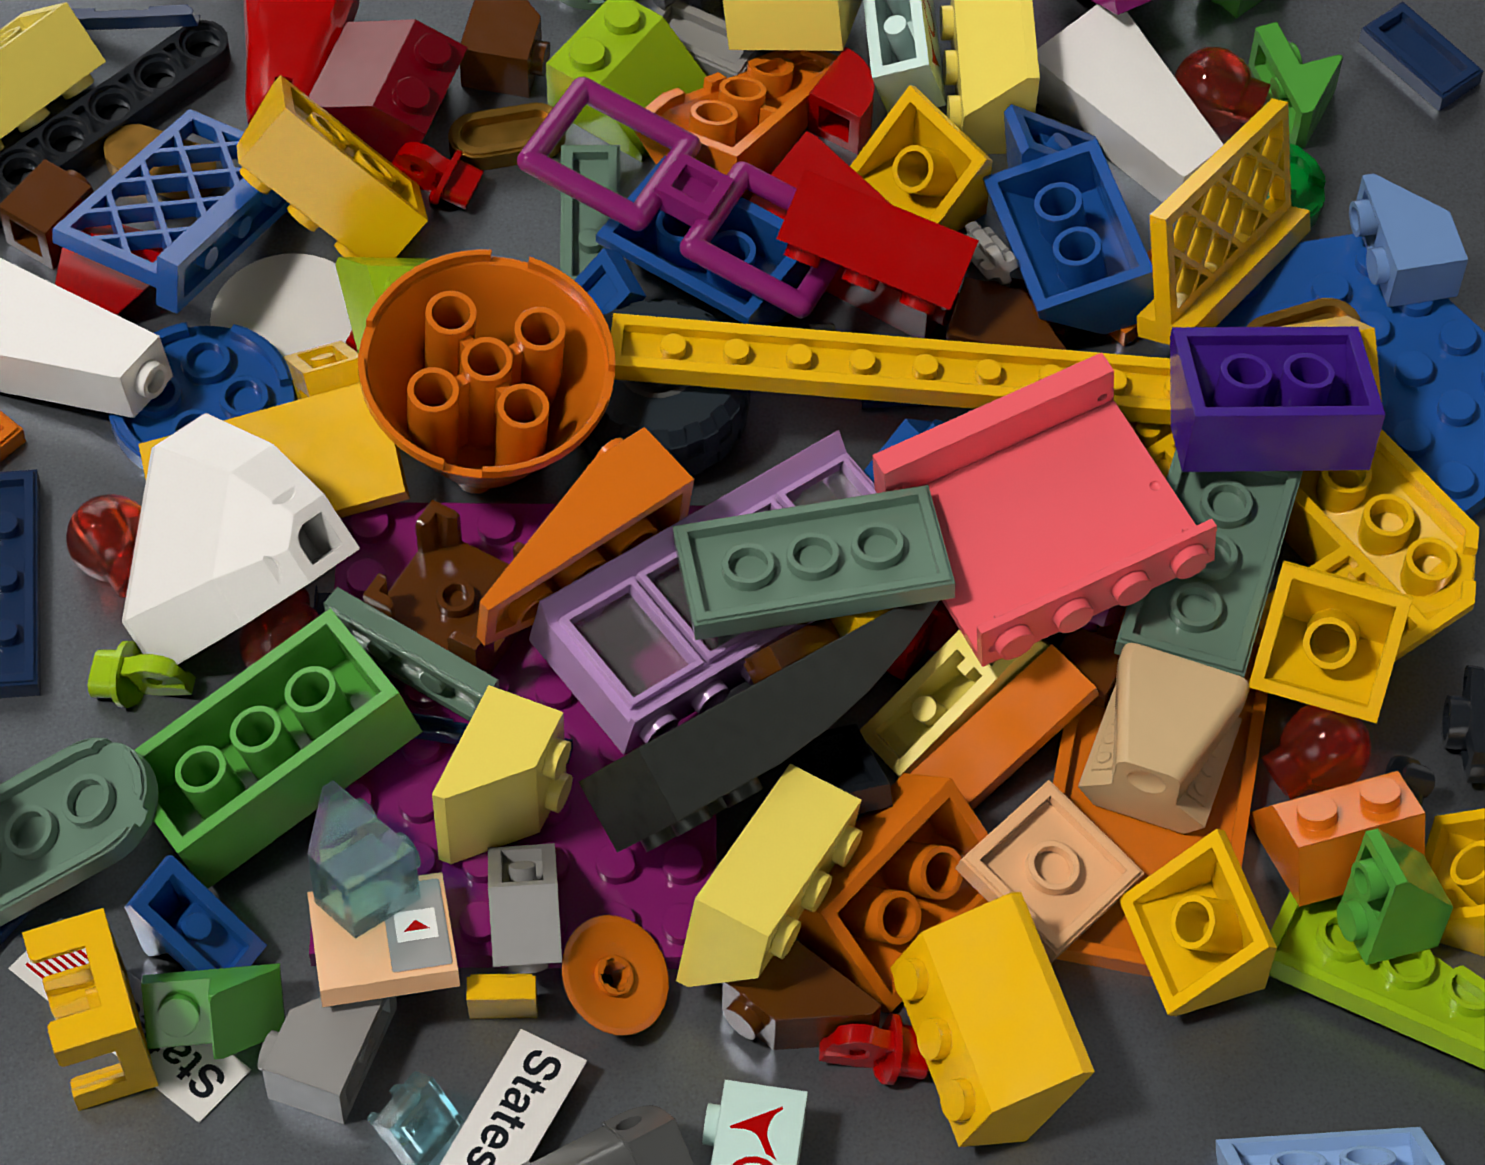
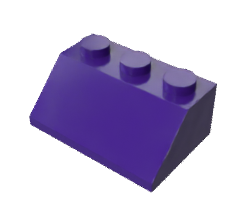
M1358 326L1172 327L1170 335L1171 430L1182 472L1370 470L1384 422L1385 411Z

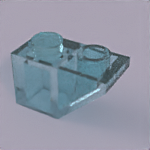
M335 781L324 785L307 853L314 901L348 933L357 938L421 899L417 868L421 865V860L415 845L409 837L402 832H393L377 818L372 807L364 799L353 798Z

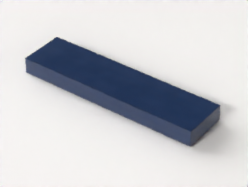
M37 469L0 472V699L41 696L40 479Z

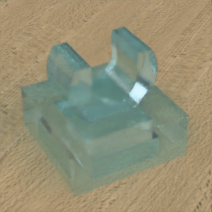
M414 1071L404 1084L392 1086L389 1090L393 1096L379 1114L371 1112L367 1120L380 1138L388 1144L402 1165H429L464 1120L433 1077Z

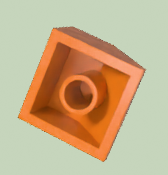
M1399 771L1252 811L1249 815L1251 827L1299 907L1343 895L1351 874L1352 864L1356 860L1366 831L1378 828L1425 856V811Z

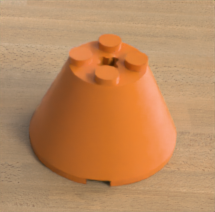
M476 249L445 254L428 260L403 274L384 291L366 319V328L358 353V375L363 398L370 414L392 442L416 460L458 483L459 487L464 491L480 494L489 488L511 484L560 460L577 448L591 434L603 417L610 401L615 376V350L609 326L601 310L591 296L571 277L559 269L530 256L529 261L524 262L512 258L492 256V250Z

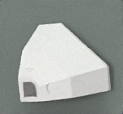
M205 413L151 449L122 623L143 654L168 657L173 659L178 665L302 589L358 551L360 547L325 494L274 444Z

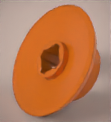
M613 915L598 916L585 921L577 927L565 946L562 959L563 985L572 1006L585 1021L609 1034L632 1035L645 1030L657 1020L663 1011L668 997V970L657 943L642 927L623 917ZM604 972L607 975H611L613 979L611 986L608 983L604 984L601 976Z

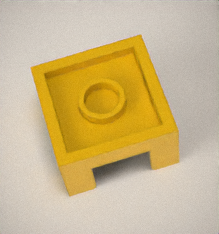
M104 908L22 932L31 963H39L84 948L87 953L88 964L55 973L42 979L51 1012L56 1019L48 1024L47 1029L59 1066L66 1067L114 1051L120 1062L71 1079V1091L78 1111L159 1086L149 1049H147L146 1038L127 970Z

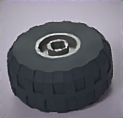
M669 300L630 303L629 306L618 310L616 308L610 313L603 315L610 332L613 313L719 322L712 314L699 308ZM614 379L610 401L603 417L591 434L580 445L586 450L589 457L594 459L600 449L615 438H623L624 440L645 427L691 476L704 472L705 469L713 464L719 463L731 452V448L736 441L741 438L746 426L751 391Z

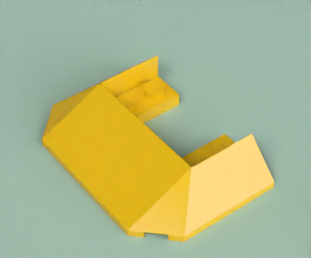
M1128 421L1167 479L1176 450L1171 425ZM1382 429L1370 470L1303 471L1284 540L1310 568L1413 596L1395 661L1473 610L1476 594V581H1474L1479 526ZM1275 590L1267 596L1255 638L1259 645Z

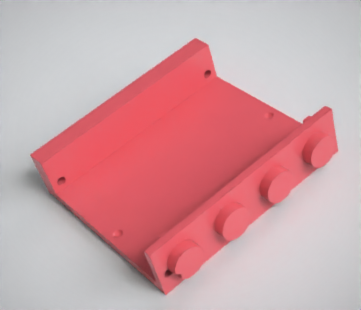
M1102 352L872 455L876 493L925 485L929 486L955 580V598L942 600L982 667L1001 658L1004 660L1017 658L1026 653L1034 643L1055 633L1076 631L1086 625L1094 615L1118 604L1120 606L1132 605L1143 599L1151 589L1172 579L1193 577L1200 573L1207 566V563L1214 561L1217 525L1213 519H1209L1199 525L1194 523L1114 401V370Z

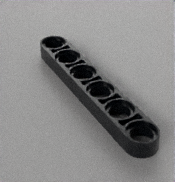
M199 20L198 26L182 27L0 153V203L18 186L6 181L7 176L11 172L22 168L34 170L46 159L65 171L70 169L81 173L105 156L104 143L107 137L122 126L130 124L148 126L222 74L228 68L231 61L228 35L225 29L218 23L208 20ZM200 42H210L219 47L214 54L206 57H197L188 52L193 45ZM156 73H166L174 77V80L164 88L156 89L144 85V81ZM118 104L129 109L124 117L117 120H106L98 116L99 112L109 105ZM74 136L83 140V144L72 152H59L52 148L53 144L63 137ZM0 217V229H1V228H3V225H2V221H1V217Z

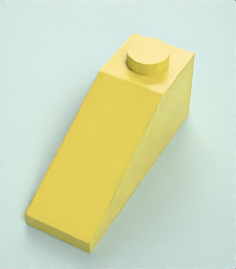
M958 630L860 729V732L865 741L898 777H901L904 773H911L1045 651L1050 644L1046 639H1042L1034 643L1026 653L1011 660L1001 658L982 667L963 634Z

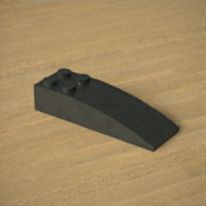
M939 601L894 608L579 781L616 852L618 853L639 841L642 843L645 851L648 852L704 823L725 808H729L762 790L763 786L758 776L781 764L818 737L859 701L908 647Z

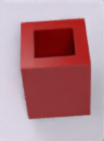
M845 47L810 91L808 131L858 155L866 145L871 134L875 85L869 66L853 50Z

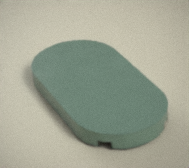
M92 737L62 749L0 784V926L117 863L138 846L153 822L158 804L156 776L144 757L123 743L111 742L108 738Z

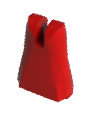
M244 0L246 37L245 100L248 124L251 122L272 84L280 75L305 95L309 96L346 22H354L360 4L359 0Z

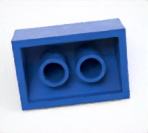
M1097 138L983 177L985 188L1010 249L1018 260V268L1039 319L1104 335L1137 324V315L1154 299L1152 263Z
M666 156L659 161L627 198L628 200L634 202ZM743 197L739 199L710 242L796 289L811 268L809 265L783 255L788 243L776 238L784 219ZM660 209L649 225L641 231L632 230L610 218L596 234V242L607 249L620 252L627 260L743 324L760 325L781 322L788 314V312L686 259L680 252V243L691 226Z

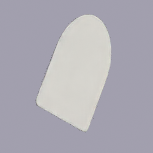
M308 254L274 255L245 266L223 285L213 303L210 318L211 326L232 328L236 324L258 333L268 340L280 352L282 357L340 340L346 343L352 330L335 266L336 263Z

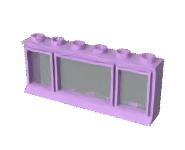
M837 430L672 526L875 494L876 491L871 479L847 453L840 431ZM672 526L541 600L529 637V641L623 755L644 742L648 743L676 728L679 721L692 713L697 712L700 715L722 703L727 698L730 690L747 681L749 685H754L743 665L746 663L745 659L772 643L815 622L811 621L804 625L793 624L695 640L674 545Z

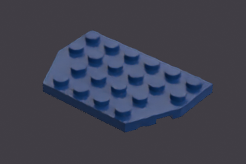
M1354 234L1299 242L1216 327H1247L1257 317L1320 298H1335L1351 305L1358 313L1362 323L1375 328L1381 398L1385 411L1382 430L1472 518L1485 508V332L1448 298L1387 307L1380 285H1373L1369 279L1366 266L1367 249L1362 237H1355Z

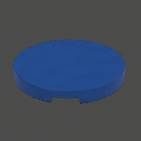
M187 322L154 332V334L160 336L173 377L167 382L162 393L156 398L151 399L135 418L108 414L113 435L121 450L133 463L143 469L139 449L140 443L172 435L205 413L223 421L295 401L293 381L288 365L280 352L258 333L236 324L232 328L221 326L188 327Z

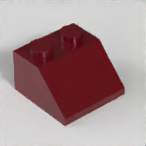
M416 19L346 22L308 97L384 158L392 162L398 150L405 143L422 142L468 47Z

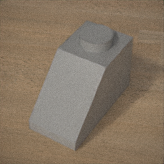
M555 843L488 848V895L493 967L507 966L511 972L526 974L543 971L548 968V963H561L562 951Z
M396 996L322 1007L320 997L290 1009L280 1031L271 1030L266 1036L258 1058V1069L263 1072L268 1099L345 1124L397 1009Z

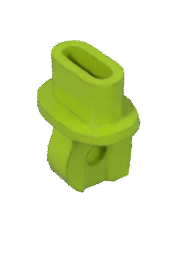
M122 641L117 649H100L95 652L87 685L89 695L92 698H112L117 707L130 708L139 703L144 694L158 696L192 695L196 677L192 673L181 669L171 658L154 654H142L134 641Z

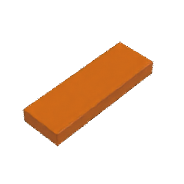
M1051 644L910 774L952 778L972 810H974L1099 695L1098 690L1088 678Z

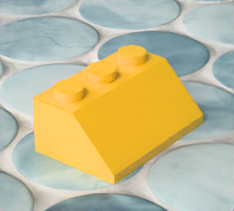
M280 75L276 79L236 146L238 163L242 166L239 170L242 177L259 192L267 195L273 190L290 203L287 207L288 212L308 230L315 232L320 227L337 241L334 247L343 257L396 258L428 221L419 185L283 76Z
M1010 892L922 931L890 967L896 991L903 1000L916 1034L918 1049L926 1060L940 1097L942 1111L949 1120L959 1147L1027 1141L1095 1072L1022 892Z

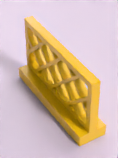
M1272 98L1149 215L1154 299L1137 315L1138 337L1170 345L1172 327H1216L1310 232V211L1291 206L1288 102ZM1178 220L1173 233V224Z

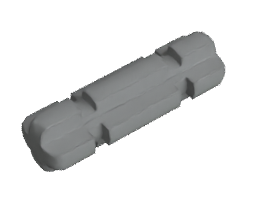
M976 221L965 225L966 235L979 240L971 259L974 265L987 280L996 278L1000 285L1011 282L1010 272L1019 267L1015 255L990 227L981 229V226Z

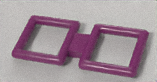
M587 77L576 78L519 153L517 165L520 170L635 231L645 229L660 209L691 226L680 243V252L686 259L795 317L805 318L809 316L841 265L822 258L818 269L811 267L796 289L710 243L745 190L788 211L797 188L744 161L735 163L728 174L725 175L695 159L701 149L700 139L695 134ZM585 105L671 149L634 202L548 157Z

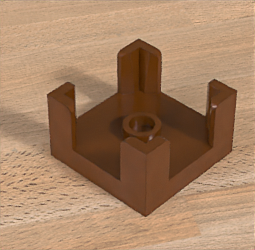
M431 500L415 525L418 552L389 592L386 576L378 573L363 593V600L366 604L490 675L520 631L484 646L476 637L479 605L481 599L509 564L463 542L459 513L437 501ZM521 542L515 543L513 546V558L517 556L525 544Z

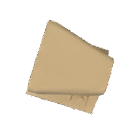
M1127 643L1121 651L1117 665L1116 683L1078 787L1093 805L1185 834L1205 828L1242 721L1238 716L1245 705L1250 685L1248 681L1239 675L1138 643Z

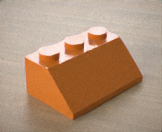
M904 773L891 786L893 807L867 812L855 823L854 827L860 829L863 833L853 857L846 867L838 864L833 866L829 872V875L832 876V881L819 908L814 913L804 909L798 918V921L801 922V928L797 935L800 942L881 1004V1011L885 1013H892L903 1001L896 991L890 967L917 936L924 930L988 903L955 869L959 861L982 841L988 833L952 778Z

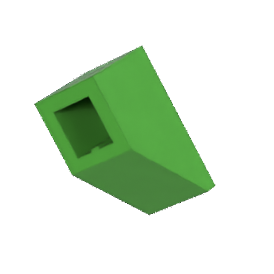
M1377 828L1366 831L1356 860L1352 864L1351 874L1341 902L1337 907V920L1345 939L1349 942H1354L1366 965L1438 947L1454 907L1424 854Z

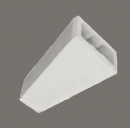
M1097 4L1037 49L1040 73L1037 103L1065 125L1096 136L1104 156L1162 203L1224 145L1127 11L1117 15Z
M0 258V392L135 418L151 399L156 398L162 393L167 382L173 377L160 336Z

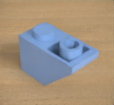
M1374 173L1362 175L1356 201H1352L1349 205V221L1354 236L1362 237L1367 249L1366 266L1369 279L1373 285H1380L1387 307L1458 296L1468 257L1450 211Z

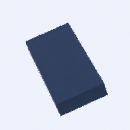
M1403 1L1361 28L1358 42L1437 111H1441L1481 82L1484 71Z

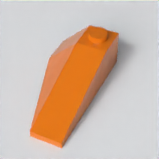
M775 50L749 60L746 72L729 78L717 72L704 77L703 88L688 94L679 88L662 93L645 108L695 134L701 142V149L695 157L698 161L725 175L728 174L735 163L740 161L747 162L771 175L808 126L809 93L838 56L826 51ZM634 130L656 165L664 156L668 155L671 149ZM745 190L741 197L750 200L754 193Z
M645 427L624 440L623 438H615L600 449L573 486L481 599L476 637L485 646L532 626L541 600L686 518L689 512L694 478Z

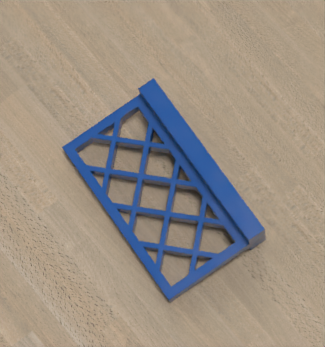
M188 109L53 228V243L155 287L156 305L178 314L287 211L290 203L273 190L267 195L259 192L242 177L239 172L242 167H234L232 160L238 159L236 146L244 131ZM192 133L214 142L201 145H183V141ZM221 161L223 169L193 172L190 164ZM179 165L181 173L150 176L149 173L153 167ZM230 187V190L224 196L202 198L199 189ZM188 191L190 199L159 202L157 194ZM145 195L148 202L116 206L115 204L119 197ZM197 218L191 226L167 228L165 222L168 219ZM154 221L156 230L124 233L122 224ZM111 225L113 234L91 236L81 231L84 228ZM163 248V251L154 262H150L130 252L134 250Z

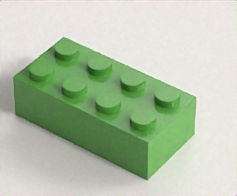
M330 608L137 747L135 751L146 759L156 776L158 804L153 821L192 874L209 889L422 733V730L397 689Z

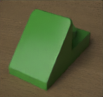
M1278 22L1255 28L1248 66L1268 102L1272 98L1288 102L1289 142L1303 149L1306 147L1335 93L1343 56L1338 54L1303 64L1296 44L1293 42L1289 43Z
M280 963L142 976L141 990L147 1049L212 1044L214 1060L224 1059L264 1042L268 1033L271 1030L279 1032L285 1021Z

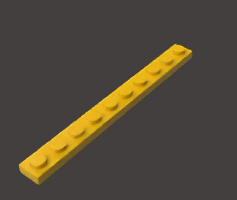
M613 313L611 327L615 350V380L971 409L981 407L1099 354L1098 352ZM1103 353L1114 370V401L1127 421L1171 425L1170 358Z

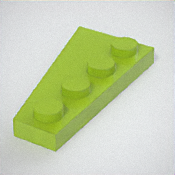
M1289 892L1270 931L1277 950L1269 976L1485 1070V980L1464 965L1453 969L1434 956L1430 949L1366 965L1354 942H1349L1345 939L1338 925L1337 907L1343 895L1299 907L1292 893Z

